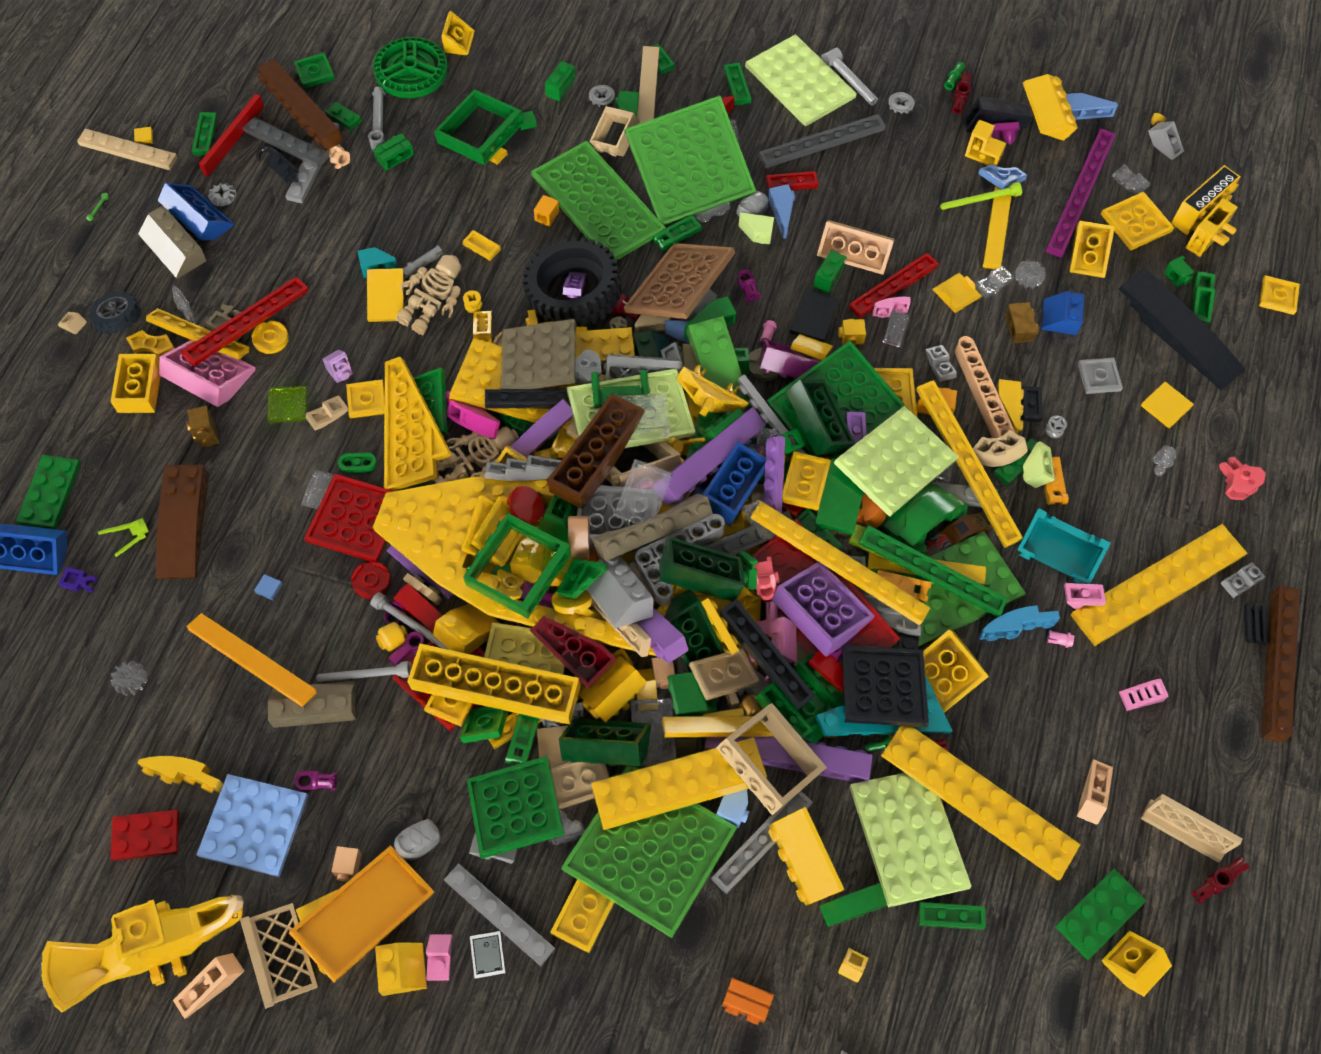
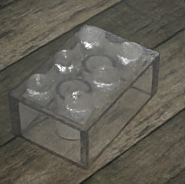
M667 394L618 396L645 409L630 440L669 438L670 419Z
M672 698L631 701V722L651 723L647 757L641 766H637V768L650 767L676 759L675 737L664 738L662 726L663 717H673Z

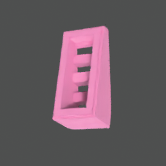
M1161 679L1152 680L1119 692L1127 711L1163 702L1168 697ZM1145 690H1148L1151 698L1148 697ZM1137 692L1140 693L1143 701L1140 700ZM1129 694H1132L1135 701L1134 704H1132Z

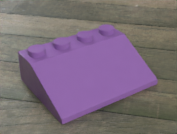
M820 562L815 563L779 585L772 599L825 657L843 646L875 617Z

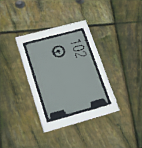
M500 931L470 936L474 977L481 978L505 973Z

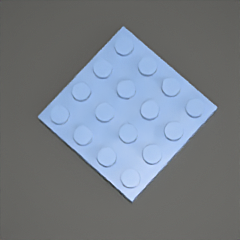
M227 774L197 856L280 877L309 795Z

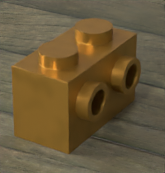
M207 406L187 410L189 421H186L188 431L192 433L194 442L197 441L201 448L219 444L217 427Z

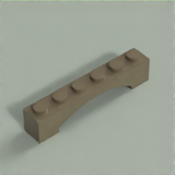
M695 494L681 500L675 507L653 518L622 529L607 531L593 537L592 540L598 557L607 561L713 515L708 497Z

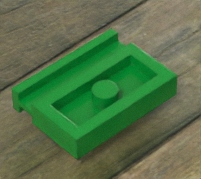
M738 551V555L742 559L745 587L748 590L756 589L757 569L754 567L755 564H758V561L746 551Z

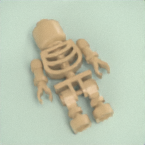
M442 256L435 269L431 268L428 271L425 267H421L415 275L410 276L408 281L401 284L400 290L409 286V289L406 290V295L411 293L414 285H418L420 283L419 280L422 278L421 287L424 292L417 288L414 290L408 305L397 314L396 321L407 327L412 320L414 310L420 307L423 308L422 312L424 314L412 324V330L423 336L428 328L427 325L430 322V318L434 317L437 310L441 307V302L436 299H446V305L442 308L441 314L444 315V311L449 309L448 317L452 316L453 306L456 305V298L460 294V288L453 286L454 279L461 270V264L456 256Z
M505 426L498 430L496 439H489V437L474 431L470 435H462V438L448 439L446 442L452 457L437 461V478L433 479V481L437 484L465 479L468 477L466 470L471 474L470 477L485 476L487 461L496 462L500 456L499 452L502 453L505 447H511L519 439L518 434L514 429L510 430V428ZM464 444L465 446L468 445L470 455L466 457L460 450V447ZM474 461L477 466L482 468V471L475 473L471 462L473 463ZM445 468H454L451 475L447 474L444 479L439 475V471L443 472Z

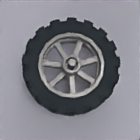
M124 291L121 293L113 292V294H106L105 297L99 298L98 302L92 304V308L89 309V317L99 332L115 334L117 331L122 332L125 328L132 327L133 323H136L138 317L141 316V308L131 293L127 294Z

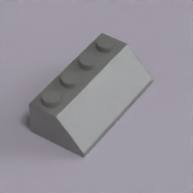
M619 555L607 561L600 558L597 562L604 563L608 569L586 590L613 627L618 628L653 617V597L622 557Z

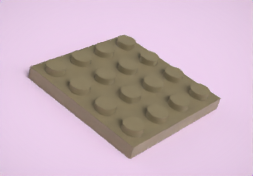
M575 319L503 329L501 389H536L576 383Z

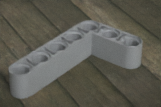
M713 514L668 536L704 546L723 535L725 521L722 516ZM718 525L719 528H712L711 526ZM699 533L702 536L696 537L694 534ZM668 536L639 549L635 555L636 569L656 603L661 606L670 604L673 597L672 585L661 582L659 576V564L662 554L658 553V551L664 549ZM641 559H648L649 561L643 563V562H641L640 560H641ZM657 575L658 578L651 579L650 576ZM661 591L668 592V594L664 596L660 595L659 593Z

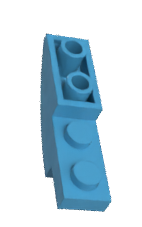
M1037 605L1010 611L996 618L983 628L979 639H986L987 641H994L1005 637L1006 639H1014L1019 636L1023 629L1032 630L1035 627L1052 628L1060 619L1059 611L1039 612Z

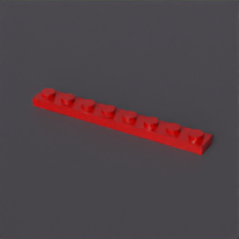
M297 277L293 278L182 350V356L194 367L306 294L308 287Z

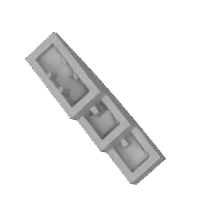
M528 455L527 461L507 458L506 464L487 461L484 478L505 481L548 479L561 460Z

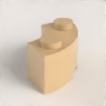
M1011 431L998 438L982 437L973 448L980 463L983 466L989 467L1010 464L1020 459L1028 451L1025 438Z

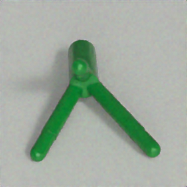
M888 735L882 741L864 744L866 752L880 749L885 750L886 745L889 744L893 737Z

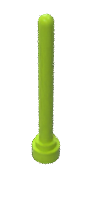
M1020 182L1012 183L1011 186L1005 189L942 203L940 208L945 210L1005 195L1021 196L1022 187Z

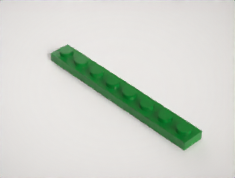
M869 525L865 528L858 543L861 546L997 617L1001 616L1008 598Z

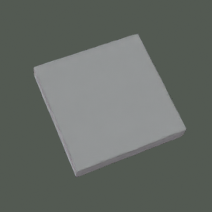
M1115 358L1079 360L1078 367L1086 394L1118 392L1123 389Z

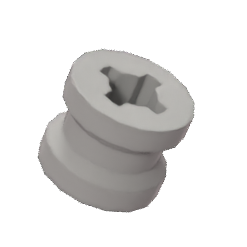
M1059 415L1052 416L1045 427V433L1051 438L1061 437L1067 427L1066 420Z

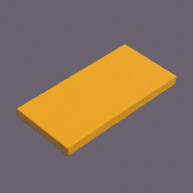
M389 846L294 926L289 934L335 983L434 894V891L392 846Z

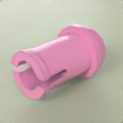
M768 320L763 325L764 330L760 341H764V339L771 341L774 332L777 330L776 323Z
M1052 630L1049 631L1048 643L1064 645L1065 648L1073 646L1074 635H1071L1070 632L1065 634Z

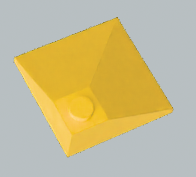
M950 629L923 651L925 676L944 713L989 677L967 646Z

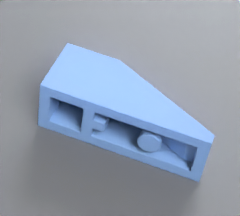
M747 789L723 796L716 815L738 828L741 822L745 823L750 812L746 810L748 806Z

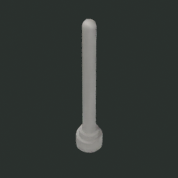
M381 592L374 595L370 603L371 606L377 610H386L440 648L449 650L433 636L431 631L391 605L389 600H387V596Z
M404 661L395 667L318 674L316 679L318 682L386 675L408 678L412 665L410 661Z

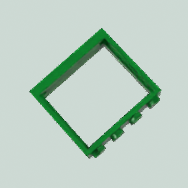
M474 89L447 116L434 133L438 144L485 166L521 127L524 119L521 110ZM478 106L506 119L479 149L451 136Z
M507 513L504 519L498 522L495 532L488 536L484 548L477 552L473 564L466 568L467 572L463 576L465 585L529 619L570 557V545ZM511 529L556 552L522 604L477 580Z

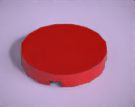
M520 486L508 495L507 505H509L511 515L528 524L536 523L543 516L545 510L544 502L534 489Z
M369 561V563L360 564L354 570L351 576L352 587L360 597L372 599L378 592L385 594L391 584V576L387 567L382 563Z

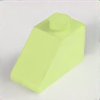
M740 212L739 227L753 242L770 244L774 217Z
M1040 441L1036 443L1023 464V479L1034 488L1055 481L1051 448Z

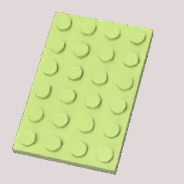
M796 34L745 63V67L805 127L856 98L857 93Z
M677 369L648 373L651 405L639 406L645 409V412L625 448L667 441L672 437L679 439L695 436L696 431L681 384L676 379L678 376ZM640 375L601 381L599 384L600 389L608 386L640 385L641 388ZM592 383L567 387L578 436L582 434L600 409L594 408Z
M904 406L839 456L834 464L890 517L952 465L959 456Z
M906 773L850 785V791L888 907L971 888L968 874L939 796Z

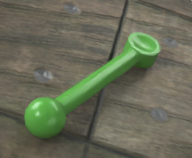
M103 193L101 195L102 198L99 201V203L96 205L92 213L87 215L86 218L88 221H92L94 219L93 216L98 211L102 203L105 200L109 199L107 193Z

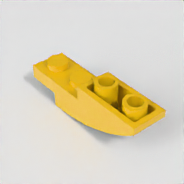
M155 756L142 758L137 762L143 768V773L152 777L154 774L161 776L160 780L170 785L172 782L180 785L182 780L191 785H194L196 782L202 785V789L210 793L213 790L220 793L223 787V783L219 779L208 775L211 770L205 764L195 760L175 756Z

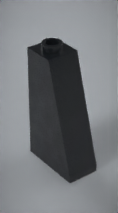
M978 97L963 121L966 132H973L979 120L989 124L1019 122V128L1026 129L1030 122H1032L1034 114L1029 104Z

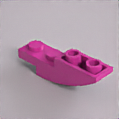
M446 391L448 418L471 431L496 439L500 424L499 420L481 407L449 399L450 391Z

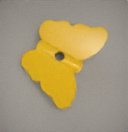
M499 569L497 571V579L500 581V584L496 591L513 600L520 599L523 593L520 587L523 585L524 580Z

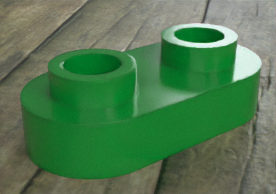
M346 453L340 456L338 465L344 473H368L376 468L377 461L372 453Z

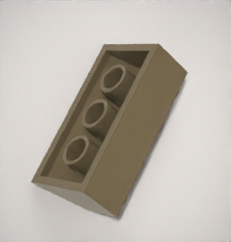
M163 205L147 215L138 234L176 279L206 262L200 246Z
M355 680L311 684L310 686L315 688L317 693L303 707L275 688L272 689L268 699V721L273 728L356 720Z

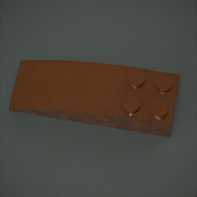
M611 393L547 479L549 492L583 509L623 452L645 409Z
M204 465L164 466L156 540L157 579H188L197 577L209 474Z

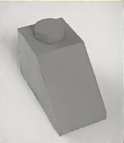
M1174 121L1160 122L1148 130L1153 146L1169 159L1173 160L1184 152Z

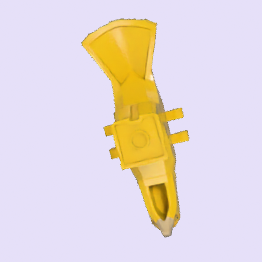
M240 895L219 897L190 908L171 910L169 903L166 904V901L155 904L154 900H150L142 905H137L114 914L111 918L112 937L98 944L47 941L42 952L41 976L48 997L57 1009L64 1012L81 1002L100 986L117 979L149 971L152 984H156V986L165 983V977L160 966L169 962L172 963L174 975L178 977L186 975L187 970L182 957L192 954L204 942H208L242 918L243 897Z

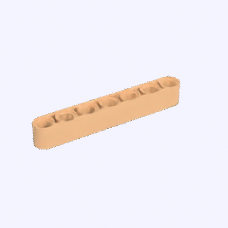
M968 336L961 337L956 346L955 355L991 437L998 438L1008 431L1015 433L974 340Z

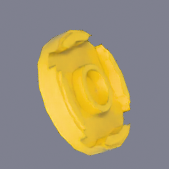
M277 321L260 323L252 332V342L255 348L265 354H274L281 351L287 345L289 339L285 326Z
M587 590L577 599L560 597L557 592L552 596L554 610L562 614H574L577 610L583 612L593 603L592 596Z

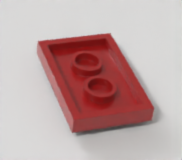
M178 810L112 817L110 857L112 861L178 854Z

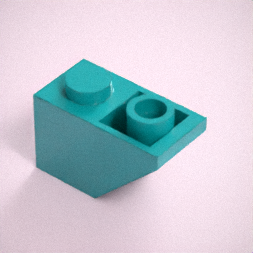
M375 247L357 251L364 278L367 277V270L398 269L395 257Z

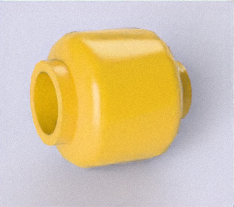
M392 622L378 630L376 640L382 650L386 649L390 652L399 648L406 641L405 637L408 634L403 625L399 626L396 622Z

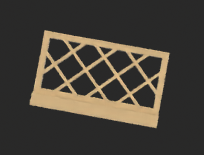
M1161 794L1155 800L1151 799L1140 818L1218 863L1222 861L1224 854L1239 846L1243 840L1164 794Z
M293 903L251 918L247 916L240 919L265 1009L274 1006L275 1003L318 988L309 956L302 947V950L298 949L297 942L294 946L283 942L287 932L292 929V923H294V926L299 923ZM290 910L292 918L288 925L277 921L281 913ZM265 919L272 923L267 932L264 933L257 930L255 922ZM274 924L285 928L280 940L269 935ZM259 935L264 936L262 941H260ZM267 938L278 943L272 954L264 951L262 948ZM280 945L291 949L286 961L275 956ZM295 951L304 956V961L300 967L289 963ZM265 955L270 957L268 962H266ZM273 959L284 964L278 975L269 972L268 969ZM305 964L307 966L308 971L303 969ZM286 966L298 970L292 982L281 977ZM302 972L310 976L312 984L302 987L295 984ZM271 977L276 978L274 983H272ZM279 980L290 985L285 994L276 996L274 988Z

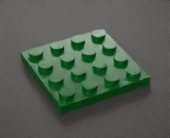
M547 756L466 779L479 855L482 859L565 835Z

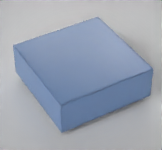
M264 574L254 591L256 594L273 600L281 588L282 582Z

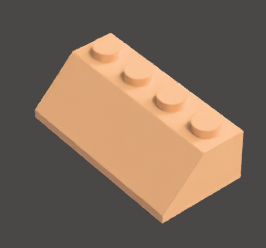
M828 220L817 256L826 258L830 251L833 250L847 257L845 264L883 275L895 239Z

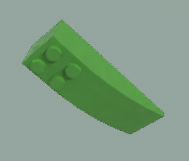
M724 316L689 325L686 331L696 365H701L700 372L706 368L704 378L725 390L728 384L733 383L734 391L739 386L738 378L742 374ZM738 390L736 396L749 403L747 395H742Z

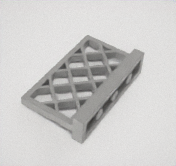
M606 354L605 381L609 380V378L613 379L609 374L610 366L618 367L622 371L615 378L618 379L623 375L629 377L626 373L631 368H637L639 372L641 371L640 369H646L647 372L649 370L659 372L658 370L677 369L679 374L682 368V361L671 358Z

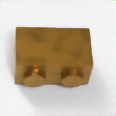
M1030 302L1009 304L1005 317L1012 343L1033 342L1039 333V327L1035 323V313L1031 309Z

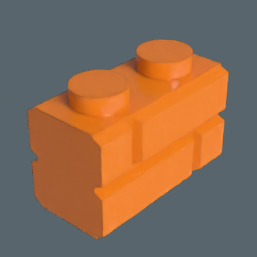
M732 978L722 1006L726 1007L725 1012L734 1016H738V1013L747 1016V1021L759 1025V1022L764 1023L774 994Z

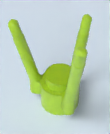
M143 518L98 531V534L112 533L129 528L133 536L137 535L135 539L115 553L117 557L139 540L146 538L145 533L149 532Z

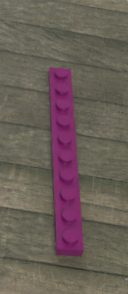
M1100 128L1045 252L1062 258L1115 138V133Z

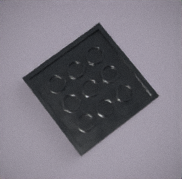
M842 646L844 723L913 727L928 726L923 650Z

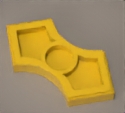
M141 330L126 337L135 354L151 352L160 359V356L175 349L166 334L151 336Z

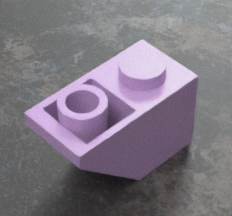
M337 350L323 358L325 368L336 383L344 381L353 375L345 352Z

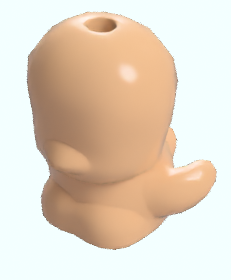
M340 144L326 151L330 156V162L336 164L334 166L336 169L349 164L350 154Z

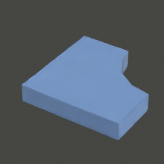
M990 164L979 170V175L1000 189L1008 188L1012 183L1022 182L1027 178V175L1016 167L1002 168Z

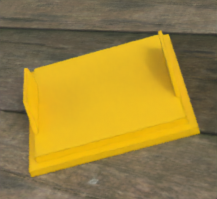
M960 273L933 288V291L954 313L982 297L975 289V283L968 276L964 278Z

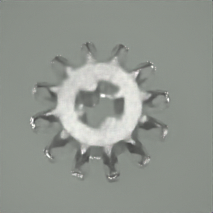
M1029 259L1025 262L1022 261L1016 268L1015 280L1019 281V285H1025V288L1028 286L1032 289L1035 286L1039 287L1046 277L1045 267H1041L1042 262L1036 263V260L1032 262Z
M131 660L127 664L122 661L121 667L115 666L117 671L111 673L113 679L110 682L115 686L114 689L118 693L122 692L123 695L127 696L129 692L135 695L136 689L143 690L141 684L147 683L145 678L147 672L143 670V666L140 663L136 664L135 661Z

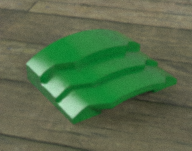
M930 482L890 517L887 515L880 527L894 539L913 549H917L925 542L926 534L945 518L952 521L964 511L966 504L954 494L947 493L937 484L934 485Z
M810 653L793 669L815 695L813 700L797 711L774 683H771L762 690L755 699L763 709L772 703L803 740L815 744L824 736L815 718L817 714L843 706L844 703L843 694L808 664L814 656Z

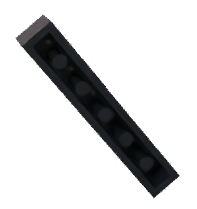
M737 599L720 611L719 617L722 616L726 620L731 632L797 711L813 700L815 697L813 692Z

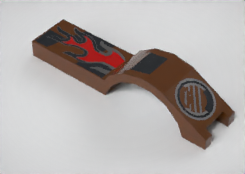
M982 512L964 516L950 524L943 531L925 539L926 556L930 557L958 544L961 540L974 533L987 532L993 527L991 524L988 525Z

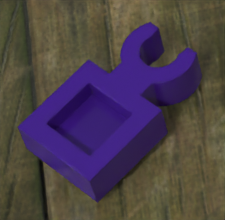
M66 567L58 585L77 592L80 591L81 587L87 592H94V589L88 585L91 582L98 583V580L94 576H87L85 571Z

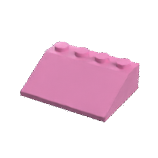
M192 340L160 356V376L216 407L229 401L255 371L254 366L221 352H216L194 367L182 356L181 352L195 343Z

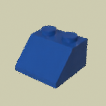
M1066 291L1045 298L1043 301L1041 330L1077 335L1083 323L1084 294Z

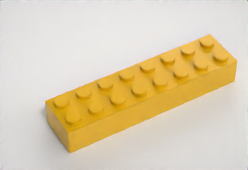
M419 644L407 681L410 688L415 691L568 725L571 724L581 687L580 680L576 677Z
M754 737L736 742L767 779ZM717 748L591 783L603 830L749 789L748 785L735 772Z

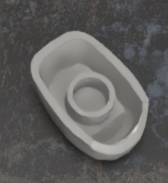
M760 191L746 196L739 203L736 214L739 217L740 212L763 216L768 208V197Z
M423 820L404 829L395 838L394 847L402 858L412 861L433 849L440 842L441 835L432 820Z

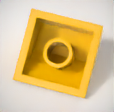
M1131 931L1102 959L1103 964L1126 987L1143 997L1172 967L1164 948Z
M392 943L375 946L378 991L382 996L427 989L423 943Z

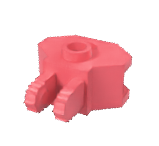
M1236 457L1228 459L1229 465L1226 462L1219 464L1220 470L1227 477L1225 480L1227 483L1225 494L1230 499L1244 500L1257 492L1258 487L1264 484L1266 473L1261 467L1248 466L1246 463L1242 465Z
M770 556L767 557V561L759 562L754 567L757 569L758 598L764 600L772 599L777 590V584H780L778 572H774Z

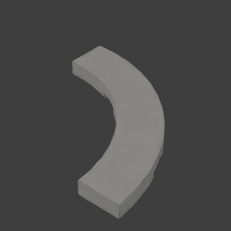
M848 555L866 567V557ZM853 584L893 630L909 635L921 636V625L919 626Z

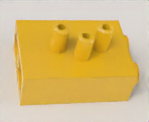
M1222 198L1197 226L1186 249L1201 257L1214 241L1224 246L1230 237L1223 234V230L1232 235L1237 230L1228 223L1238 207Z
M619 655L615 662L589 688L585 687L579 693V696L583 700V707L596 720L600 717L606 723L612 716L618 715L620 708L628 710L630 707L628 701L633 700L636 696L635 694L647 682L633 666Z

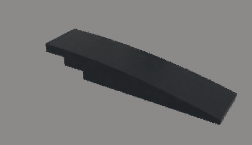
M1146 268L1140 270L1120 286L1119 291L1131 300L1130 306L1142 316L1140 321L1220 390L1246 370L1218 337Z

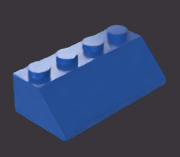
M164 184L158 202L171 212L175 219L183 223L186 229L194 233L197 239L201 241L215 240L233 227L234 223L192 185Z
M740 442L736 443L702 494L708 497L712 513L722 516L725 521L724 523L728 526L732 525L765 473L766 458Z
M0 523V569L52 575L60 573L67 552V531Z

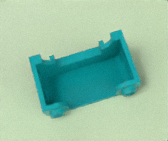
M1038 508L1017 551L1020 552L1019 556L1027 560L1033 558L1074 578L1073 582L1076 584H1090L1111 543L1104 539L1095 538L1094 535L1077 529L1054 516L1050 517L1047 512Z

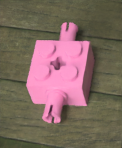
M766 602V619L756 623L788 663L797 662L796 625L785 617L778 618V606L774 602ZM749 654L750 662L758 665L756 661L752 658V656ZM766 675L765 681L773 683Z

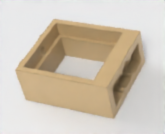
M606 106L590 139V143L599 153L607 152L615 157L617 155L624 157L629 146L624 130L616 146L604 143V140L613 122L625 124V130L638 125L640 121L632 112Z

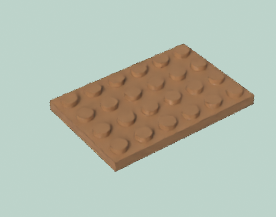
M674 243L624 306L625 312L687 319L734 256V248Z

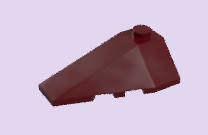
M543 616L530 629L541 643L576 678H579L580 682L587 688L616 660L602 644L546 616Z

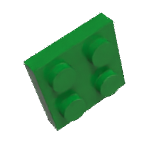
M325 52L293 61L304 89L335 80Z
M492 707L470 710L460 735L462 743L501 737L509 711Z

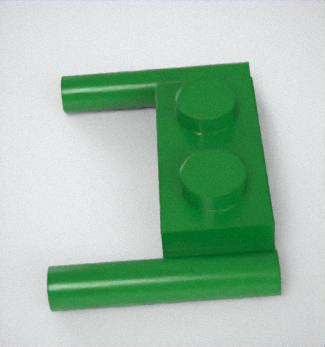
M646 370L640 371L641 388L640 385L608 386L600 389L599 373H591L594 408L602 407L611 393L637 406L651 405L648 373Z

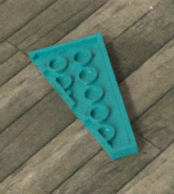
M925 676L929 724L927 727L913 728L925 734H951L952 728ZM844 705L817 714L815 717L824 736H848L849 734L894 735L900 727L895 725L844 723Z

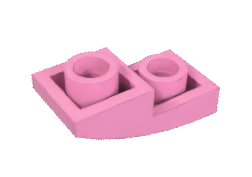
M894 297L878 301L874 305L872 316L884 318L890 317L891 312L908 313L910 297Z

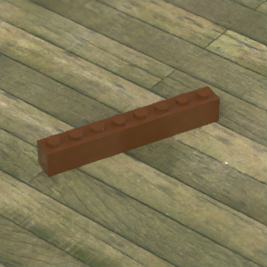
M275 59L257 67L260 82L266 85L270 93L273 92L278 102L281 101L284 109L289 110L292 118L297 119L301 128H305L309 137H313L318 146L327 151L343 142L336 125Z
M1279 585L1270 594L1262 739L1283 743L1292 736L1300 589Z

